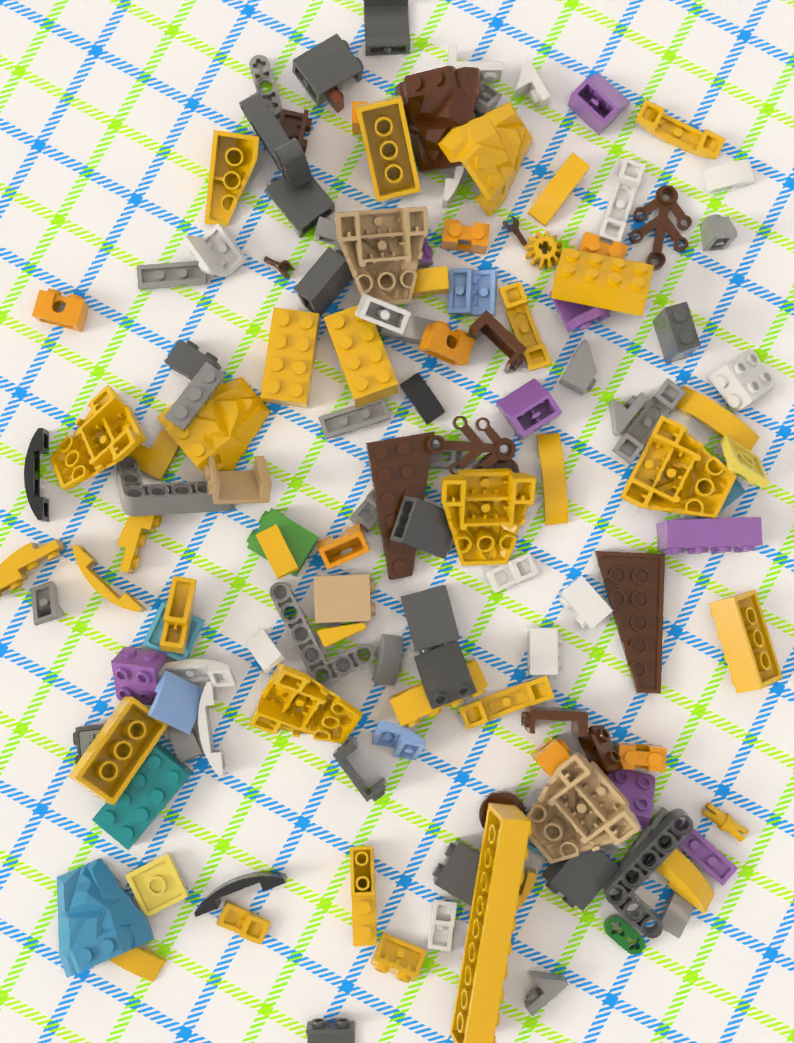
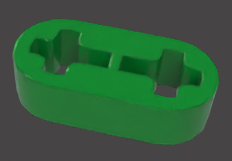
M610 915L605 919L604 930L625 951L633 955L643 951L645 946L644 939L625 920L618 915ZM612 922L614 924L619 922L618 926L623 931L621 934L616 930L611 932L610 924ZM627 935L633 940L636 939L638 943L636 947L630 946L626 939Z

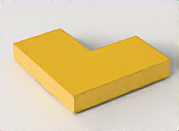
M161 430L152 449L141 445L127 457L137 460L141 471L163 481L180 446L168 432Z

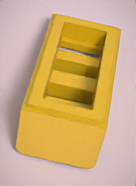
M356 623L319 629L317 633L323 646L328 647L365 630L367 626L365 623Z

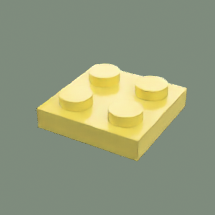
M727 435L720 440L723 450L722 454L727 461L726 466L732 473L741 474L749 484H756L762 489L770 483L759 456Z
M169 852L125 875L141 910L147 917L190 895Z

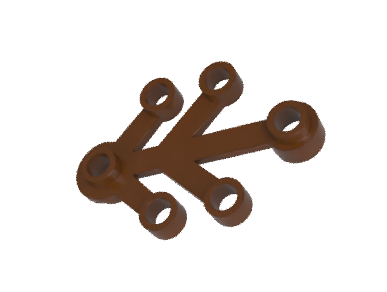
M670 185L661 186L657 190L654 200L643 207L636 208L633 213V219L640 223L646 219L650 212L660 207L657 217L639 229H633L629 235L630 242L638 244L645 235L656 229L652 252L646 258V264L653 265L651 259L658 261V265H654L653 271L661 269L666 261V257L662 253L665 231L673 240L675 251L683 252L688 247V240L681 236L668 218L669 209L678 219L677 227L682 231L689 229L692 219L678 205V192ZM663 195H668L670 200L663 199ZM637 212H642L644 217H638ZM681 220H686L688 226H683ZM633 234H639L640 239H634ZM677 242H683L684 247L680 248Z
M456 416L452 421V425L455 429L461 430L470 442L447 441L440 435L430 436L426 442L428 451L434 454H440L444 450L470 451L458 462L450 464L449 472L451 474H458L453 472L455 465H459L460 470L465 469L483 452L492 454L483 463L475 464L472 469H476L478 466H481L482 469H489L498 460L506 461L511 459L516 450L514 442L509 438H500L490 426V421L485 417L478 418L475 422V427L479 431H484L493 444L483 443L467 424V419L464 416ZM459 418L464 422L462 427L456 425V421ZM481 420H484L486 422V427L484 429H481L479 427V422ZM433 440L439 442V447L436 449L431 445ZM502 445H506L507 451L505 453L500 452V447Z

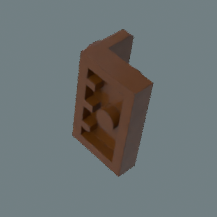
M604 725L590 726L588 728V736L578 737L588 761H594L607 777L623 769L620 755L614 749L610 740V734Z

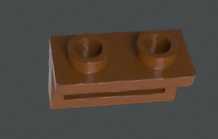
M282 109L279 121L281 127L290 140L293 138L297 139L304 153H306L308 140H304L305 132L310 133L312 119L308 118L309 110L304 109L303 114Z

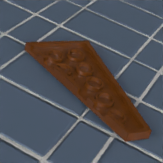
M435 431L366 443L389 580L413 575L416 550L391 541L390 537L404 495L422 500L425 498L431 452L428 451L426 442L430 436L435 434Z
M594 551L608 600L613 610V617L635 691L637 693L661 694L665 554Z

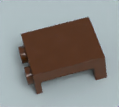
M485 310L470 326L467 336L476 341L484 334L509 358L503 371L506 374L510 370L515 372L526 358L524 353L527 348Z
M528 706L521 713V725L530 734H535L536 720L571 721V732L577 736H588V712L583 709Z

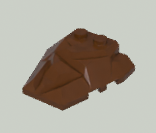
M445 66L405 76L404 81L400 82L395 87L396 96L400 95L402 97L412 150L420 172L427 173L462 166V162L450 163L438 143L453 128L462 126L475 118L476 114L473 112L476 99L479 100L481 95L480 69L474 67L456 69L453 66Z

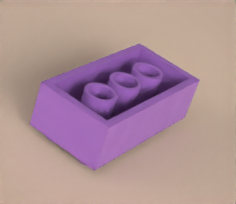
M761 517L665 520L656 524L658 551H665V555L685 553L684 550H688V554L707 553L708 549H711V553L731 552V548H734V553L755 551L756 546L763 545Z

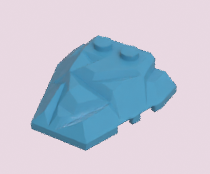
M102 858L57 877L59 957L67 978L155 939L147 916L142 910L139 911L131 901L133 899L131 895L124 892L118 884L119 880Z

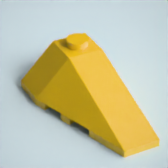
M214 130L204 223L213 225L221 223L223 226H228L257 162L260 137Z

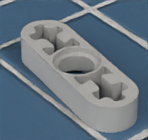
M256 55L251 58L249 63L256 91L260 92L267 105V100L272 99L275 108L273 114L276 119H279L282 105L269 60L263 55ZM258 63H261L265 76L260 77L257 68ZM263 83H269L272 85V89L270 92L264 93L260 91V86Z

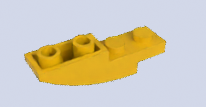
M162 515L130 516L117 543L118 546L126 548L120 571L134 573V569H138L141 557L138 556L140 548L145 546L147 540L145 531L155 532L156 527H160Z
M55 539L40 548L37 543L29 542L8 556L0 564V598L3 596L2 592L8 589L13 591L24 585L23 581L29 579L25 570L27 572L38 568L40 566L39 563L45 559L51 561L61 555L60 552L66 549L62 541Z
M373 846L350 847L353 946L377 945Z

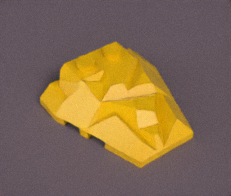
M508 102L486 112L485 115L479 118H474L462 126L453 128L438 145L450 163L462 162L481 190V194L476 198V201L487 217H491L505 202L534 138L511 102Z
M239 377L219 385L185 431H182L165 419L164 416L172 405L158 415L157 418L195 466L204 474V466H208L209 456H214L217 471H234L239 459L245 454L251 440L257 435L271 411L246 381Z
M109 385L104 387L87 405L91 408L90 412L84 420L80 417L75 424L79 427L73 436L66 435L50 458L61 488L65 491L122 461L147 440L133 410L123 403L121 397Z
M661 415L623 489L620 499L641 509L713 519L717 518L737 476L716 456L713 457L700 441L697 442L683 425Z
M508 468L461 469L458 471V474H450L442 478L441 502L462 566L508 563L518 540L516 535L520 526H524L528 507L532 506L535 500V476L526 473H513Z
M278 663L262 690L259 703L254 710L249 725L273 734H278L280 729L293 731V737H300L301 733L313 734L314 740L344 744L362 718V712L307 674Z

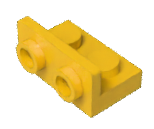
M383 932L370 964L374 965V969L384 974L390 972L397 975L396 979L404 983L414 982L418 978L427 950Z

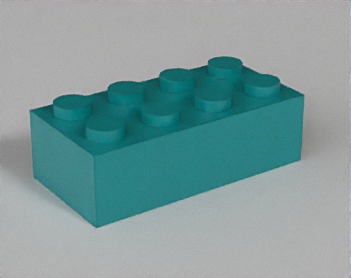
M158 742L115 805L105 803L92 820L129 850L194 771L184 763H180L175 755Z

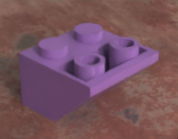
M596 73L586 78L571 93L567 106L600 136L630 105V102L602 75Z
M535 378L496 402L520 441L558 418L562 413L551 394Z

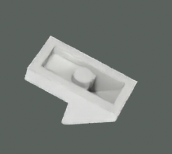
M527 58L523 63L514 99L529 91L531 101L537 104L541 110L548 106L551 96L531 61Z

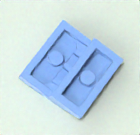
M449 269L448 314L481 316L487 310L492 316H496V269Z
M164 670L154 690L157 695L147 715L190 734L198 715L203 688Z
M380 720L372 735L371 744L394 748L393 757L416 760L426 746V741L401 725Z

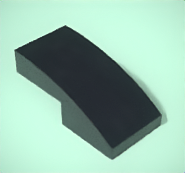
M416 373L400 384L401 390L413 404L414 409L426 425L446 413L419 373Z

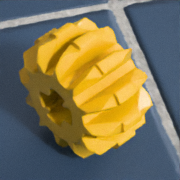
M538 231L535 238L529 237V244L525 245L524 250L528 252L525 255V259H532L531 267L537 263L539 264L538 270L540 271L544 265L548 270L552 268V264L558 265V257L562 253L560 248L563 244L562 242H555L557 235H553L550 238L549 231H546L544 236ZM541 248H546L545 252L547 253L543 254Z

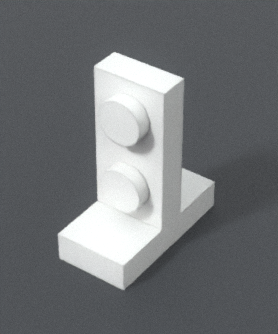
M448 44L447 66H453L456 69L462 67L479 68L480 80L488 83L501 80L502 62L457 61V44Z

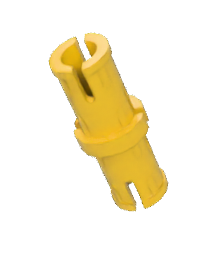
M706 803L704 807L708 810L702 809L701 815L717 824L718 829L721 831L725 830L739 842L746 838L742 834L748 835L749 830L733 820L732 815L729 813L725 814L712 805V803Z

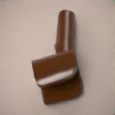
M510 216L513 219V225L509 227L507 222L503 221V226L513 231L522 246H525L528 243L518 228L519 220Z
M267 256L264 257V262L277 268L286 279L290 278L286 272L287 270L292 269L295 271L287 260L277 262Z

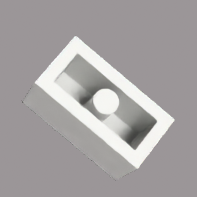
M366 293L362 294L355 315L361 319L402 335L411 314L406 309Z
M582 575L578 576L558 594L561 597L559 602L567 611L571 609L577 615L574 619L582 628L593 629L613 611Z
M527 628V674L558 675V670L562 669V657L558 656V646L562 645V634L558 632V628Z

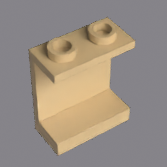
M209 456L208 466H204V479L208 480L207 493L212 495L213 504L270 503L272 482L264 456H255L254 467L251 471H217L214 456Z
M370 574L313 576L315 623L372 621L371 616H376L375 602H371V593H375V579H370Z

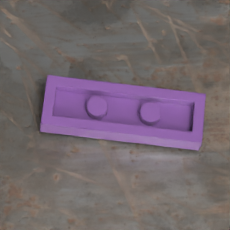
M694 828L679 845L686 854L722 886L738 869Z

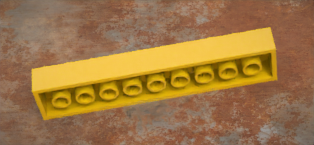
M489 803L450 1030L454 1043H496L495 1029L500 1022L499 1006L504 999L503 982L508 975L507 959L508 955H511L512 952L511 936L516 928L515 912L516 908L520 905V884H523L524 881L523 865L524 861L528 858V837L532 834L531 820L515 805Z

